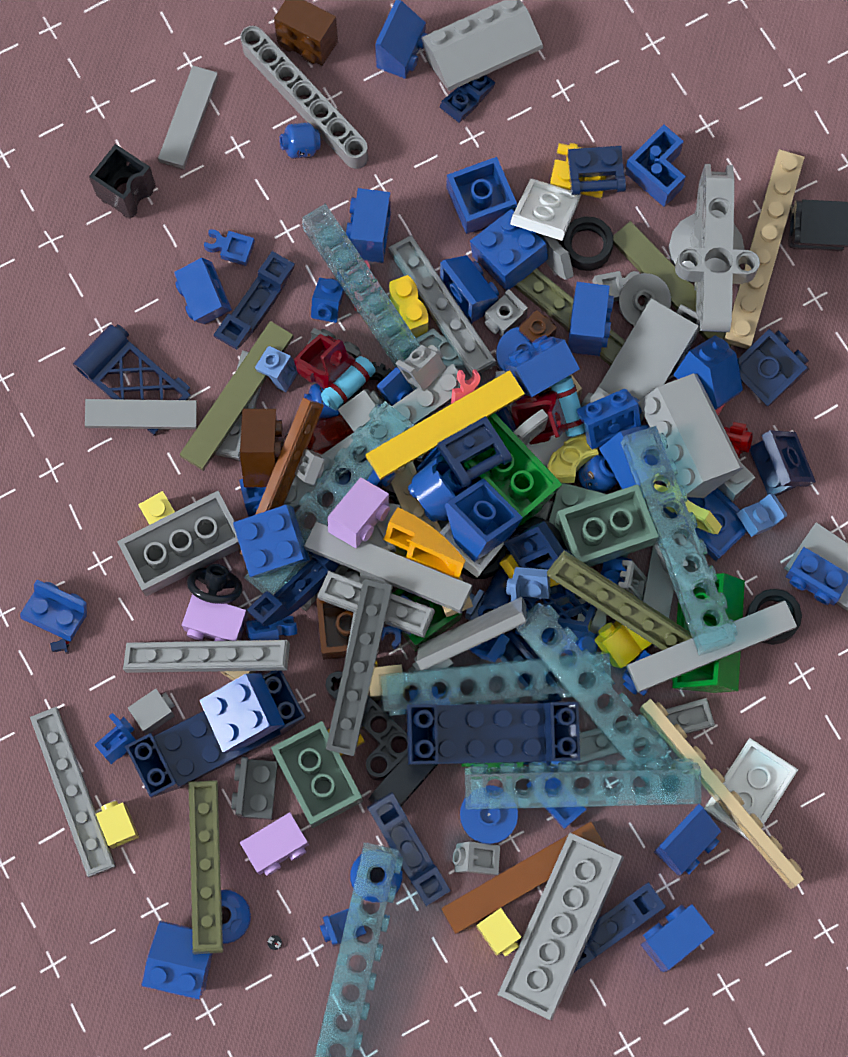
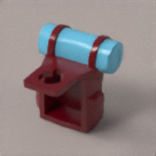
M319 334L294 358L298 374L309 382H315L324 389L321 393L323 402L327 407L335 411L346 404L348 399L361 386L366 384L376 372L373 364L368 359L362 356L355 359L347 352L342 340H336L329 335Z
M567 376L552 385L551 391L536 394L533 397L524 395L512 403L511 411L516 428L541 409L548 415L545 430L533 438L529 443L530 445L547 442L553 435H555V438H558L564 432L568 437L579 436L585 432L584 423L577 415V409L581 405L576 392V385L573 383L571 376Z

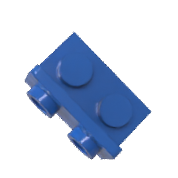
M622 389L577 409V415L584 423L587 444L592 450L604 445L620 431L641 426L638 403L627 389Z
M805 547L802 548L785 576L790 579L789 582L792 586L799 590L806 589L815 594L814 598L825 605L831 604L834 606L839 601L841 594L848 584V573Z
M36 580L34 592L21 611L20 617L24 621L71 642L87 616V603L76 594H68L59 590L53 583H44Z

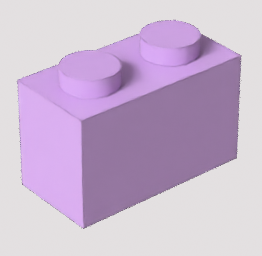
M360 477L328 516V532L352 547L357 548L362 541H367L371 537L374 526L378 521L382 522L387 517L390 511L389 493Z
M192 594L182 627L187 632L188 637L200 641L204 637L214 641H240L245 628V621L248 619V613L244 609L228 604L205 602Z
M291 813L286 814L240 842L256 872L259 875L265 873L266 876L281 868L279 863L287 858L293 861L305 854L306 850L304 848L309 846Z

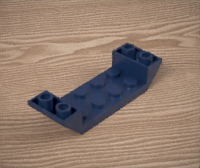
M271 671L263 675V678L285 725L239 751H222L205 711L155 736L149 733L126 745L127 752L150 798L186 786L189 782H193L281 737L303 721L306 717L283 672Z
M579 702L407 705L408 764L580 761Z

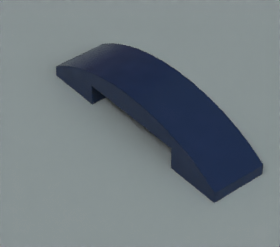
M271 251L258 270V277L232 314H227L214 333V337L238 350L256 330L273 306L288 281L295 263Z
M309 551L313 559L274 595L266 591L247 609L248 613L264 627L286 618L320 591L328 571L334 573L339 563Z
M391 792L368 806L367 808L425 906L450 892L451 890L415 833L394 794Z
M650 882L596 920L574 972L666 907Z

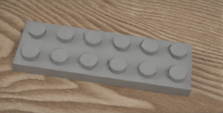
M569 833L498 992L499 996L544 1018L553 1020L622 864L623 856Z

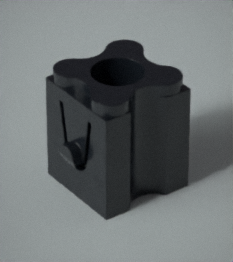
M114 144L89 176L96 196L102 202L121 212L124 217L130 219L137 214L138 203L142 199L150 197L156 187L150 166L117 144ZM127 183V190L124 194L117 191L121 184Z
M796 200L795 204L790 207L788 247L803 250L843 251L844 247H848V202Z

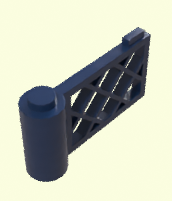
M110 324L73 362V366L90 382H93L111 399L125 400L124 392L140 391L141 400H144V391L160 390V400H164L163 390L173 389L182 395L179 400H188L191 397V394L188 393L191 388L179 377L173 380L127 339L129 333L119 324L115 327ZM130 351L139 358V368H123V358ZM142 362H144L148 367H142ZM119 364L120 369H114ZM143 372H155L159 375V385L143 386ZM123 373H139L140 386L124 387ZM108 374H120L121 387L108 388L102 381ZM163 380L166 381L169 385H163ZM121 392V398L117 396L115 393ZM147 429V430H148L153 436H155V435L159 432L160 429Z
M503 568L498 569L494 573L478 608V616L511 602V595L506 593L509 577ZM561 584L552 586L550 595L562 593L565 596L555 600L549 596V599H545L548 603L536 607L533 602L543 598L522 597L526 606L530 609L526 611V623L589 632L598 609L588 602L581 604L578 600L581 597ZM570 602L575 606L566 611L560 607ZM553 609L557 613L551 617L543 615V613ZM582 614L585 620H572L571 617Z

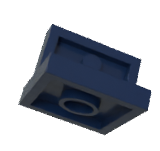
M770 430L761 435L762 441L751 446L750 452L768 495L774 493L777 497L797 486L807 487L816 482L796 432Z

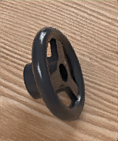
M211 564L208 567L197 569L187 579L189 591L198 599L209 603L225 604L233 602L241 596L243 591L239 578L220 564ZM196 580L206 585L208 593L203 592L196 586ZM234 588V591L230 594L217 595V592L223 589Z

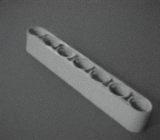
M257 26L244 28L240 35L244 55L308 123L312 124L314 129L317 128L319 130L321 138L349 167L354 169L364 167L368 161V147L365 139L262 29ZM253 40L258 41V43L254 45L248 44L250 41ZM270 58L275 59L272 63L265 62V60ZM289 76L292 77V80L283 81L282 78ZM301 95L310 96L308 99H299ZM319 113L327 114V116L324 118L316 117V115ZM336 131L345 133L339 137L333 135ZM353 150L362 151L359 155L350 154Z

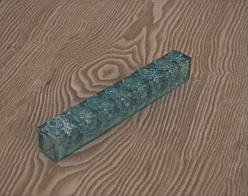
M324 204L302 217L303 230L394 366L397 367L395 363L398 360L404 362L421 345L327 205ZM410 384L413 390L417 389L416 386Z
M386 401L382 405L377 404L369 414L371 419L364 427L360 426L356 429L351 437L352 443L347 449L342 448L336 454L333 460L336 463L329 471H323L321 477L316 480L318 484L312 493L307 492L299 501L298 505L301 507L295 515L304 543H306L313 527L310 529L305 527L304 520L306 516L314 514L316 522L328 526V516L360 477L367 481L374 471L368 459L361 463L357 461L356 455L358 451L367 448L370 452L415 426ZM380 426L386 427L387 434L385 438L375 440V430ZM349 470L351 472L350 482L341 485L339 482L341 472ZM327 492H332L334 496L333 503L330 506L324 507L322 496ZM305 562L258 578L250 577L249 573H247L244 578L263 594L268 591L274 595L297 574Z
M653 426L624 436L621 442L634 481L640 487L657 531V543L698 655L700 656L732 645L736 641L737 629L732 619L728 620L726 615L727 602L722 592L718 593L716 588V572L712 565L708 566L705 558V555H707L706 545L702 538L698 539L695 531V528H697L696 518L693 512H688L685 504L687 502V495L682 485L678 486L675 477L678 474L674 460L668 459L665 449H668L664 434L658 432L657 426ZM648 454L655 456L658 464H647L644 461V456ZM663 481L667 485L668 490L665 492L657 491L653 482ZM665 507L674 508L677 512V517L673 519L666 517L663 509ZM677 533L683 534L687 539V544L678 545L675 543L673 535ZM683 561H693L697 566V571L688 572L685 570ZM693 588H704L707 593V598H696L693 593ZM703 615H714L717 625L714 627L706 625Z
M537 603L526 613V623L516 627V631L574 700L579 702V706L653 794L665 803L690 781L684 774L688 769L677 757L673 760L668 755L667 751L670 748L660 736L656 738L652 736L648 731L651 725L641 714L636 716L630 708L633 704L623 692L619 695L612 688L615 682L604 670L600 673L593 664L597 661L586 648L583 651L580 650L575 644L578 640L576 635L569 627L563 629L557 622L560 616L550 605L544 607V605ZM546 628H553L555 632L554 639L549 643H544L541 637L542 632ZM571 650L573 653L572 661L569 664L563 665L560 661L562 652ZM584 672H590V683L587 686H580L579 676ZM602 694H608V705L604 708H598V697ZM620 716H626L628 719L626 727L617 730L615 726L616 720ZM638 738H645L646 745L644 749L635 751L634 742ZM662 759L664 762L663 769L658 773H653V763L656 760Z
M604 651L378 675L381 707L383 711H389L391 716L406 714L408 704L463 705V703L468 702L492 704L491 700L503 699V703L507 704L520 702V697L531 696V700L536 701L548 699V694L559 693L560 698L577 696L576 691L587 690L588 695L605 693L604 688H612L609 653ZM583 667L586 670L587 676L583 682L577 683L574 679V672L578 668ZM556 670L559 679L556 684L549 686L546 683V675L548 672ZM523 673H528L531 679L529 686L524 689L519 688L517 684L518 677ZM500 676L502 687L498 691H491L489 689L490 679ZM466 679H471L474 682L473 691L470 694H462L460 691L461 683ZM437 682H443L446 686V692L441 697H434L431 692L432 686ZM408 685H414L417 688L418 693L413 700H405L403 697V690Z
M688 758L676 759V763H664V760L650 759L646 761V764H635L633 760H619L617 764L605 765L604 761L598 760L589 761L588 765H576V762L563 761L559 762L558 766H547L545 762L529 763V767H517L516 763H501L500 767H488V764L476 763L471 764V768H465L466 809L701 804V768L698 762L693 763V760ZM668 775L678 777L676 784L670 787L662 784L663 779ZM610 776H615L619 779L618 785L613 788L604 786L605 779ZM638 776H646L648 778V783L643 787L633 785L634 779ZM580 777H586L590 780V783L586 788L580 789L574 785L575 781ZM526 778L532 784L530 788L520 790L516 787V782ZM550 778H557L561 781V784L556 789H548L545 786V782ZM492 779H497L503 785L499 790L492 791L487 788L486 784Z
M364 842L315 1057H333L330 1053V1047L333 1044L344 1046L346 1050L345 1057H353L354 1049L360 1050L364 1033L358 1030L361 1020H367L370 1003L365 1002L368 990H374L377 974L372 973L374 961L380 962L384 944L379 943L381 932L387 933L390 915L385 914L388 902H394L397 886L392 885L394 873L400 874L404 857L399 856V849ZM375 867H381L386 871L387 878L382 884H376L371 880L370 873ZM373 896L379 900L380 908L377 912L369 913L365 910L364 900L366 897ZM365 925L372 929L373 938L371 941L363 942L359 940L357 930L360 926ZM354 955L363 956L366 960V968L362 971L354 970L350 965L351 957ZM349 984L357 986L360 991L359 998L348 1000L343 993L344 987ZM339 1015H349L353 1020V1026L347 1030L341 1029L337 1025V1017Z

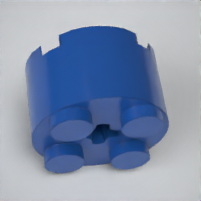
M440 455L413 476L408 490L423 506L429 520L432 522L437 520L448 521L445 508L446 503L471 487L473 482L471 481L470 485L462 488L444 457Z

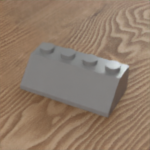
M503 0L422 37L427 62L448 91L543 49V44L528 9L521 0Z
M691 374L661 385L638 402L683 497L704 498L743 469L737 453L697 374Z
M219 491L117 541L146 597L190 575L193 571L204 568L241 549L233 526L235 521Z

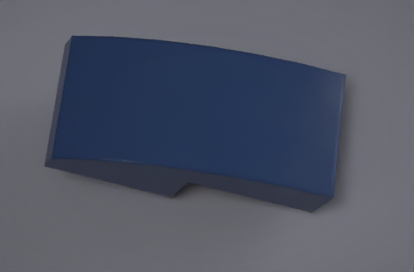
M484 75L459 86L441 101L439 108L460 123L481 103L493 89L496 82L487 75Z

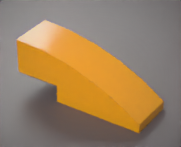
M397 507L388 523L384 541L407 550V559L459 580L466 561L459 551L432 526L415 515Z

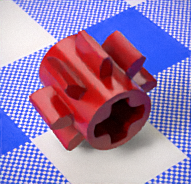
M733 422L730 428L724 427L738 458H740L741 453L749 452L753 433L747 431V424Z

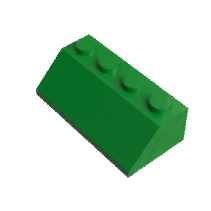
M494 413L487 417V419L510 452L512 461L506 465L500 464L473 479L472 482L475 484L484 478L523 517L517 526L519 528L542 509L562 486V483ZM492 447L465 462L462 466L466 471L495 455L496 451Z
M726 573L711 574V577L690 592H686L679 585L677 624L695 636H699L743 618L745 580ZM741 651L673 678L672 688L710 693L739 691Z

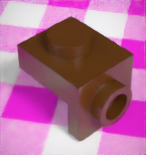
M538 310L519 327V332L531 342L544 335L555 337L557 330L554 322L546 315H542Z

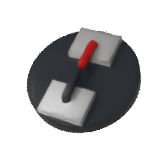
M277 935L269 937L267 941L268 947L272 950H278L282 945L281 938Z

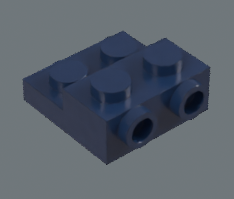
M768 329L737 359L741 380L768 407L810 369L806 365L809 360L798 349L793 352L787 346L790 340L780 330L774 333L771 329Z

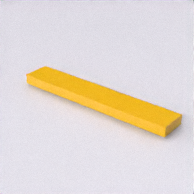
M509 370L366 453L365 456L381 480L436 448L437 443L485 416L489 417L523 397L525 393Z

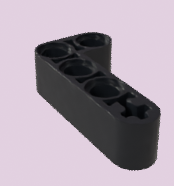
M340 671L331 673L325 683L327 694L335 703L339 689L334 691L333 683H341L343 672ZM368 696L361 729L379 746L367 758L366 769L370 778L382 781L408 754V734ZM375 720L385 721L387 728L383 732L377 733L371 729V724ZM395 740H404L407 743L406 750L401 753L393 751L391 744ZM375 760L385 761L387 768L384 772L375 773L372 771L371 764Z
M407 754L374 790L368 800L373 804L392 792L402 807L439 764H408Z

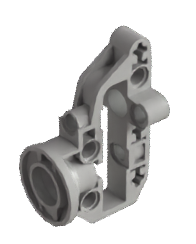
M711 164L704 165L698 186L695 213L680 221L672 232L668 247L670 260L675 266L678 277L695 283L696 312L700 321L701 331L730 332L733 284H743L752 281L760 265V260L756 253L744 250L742 235L734 224L733 165H727L725 172L711 171ZM744 263L749 265L752 270L745 271L739 266Z

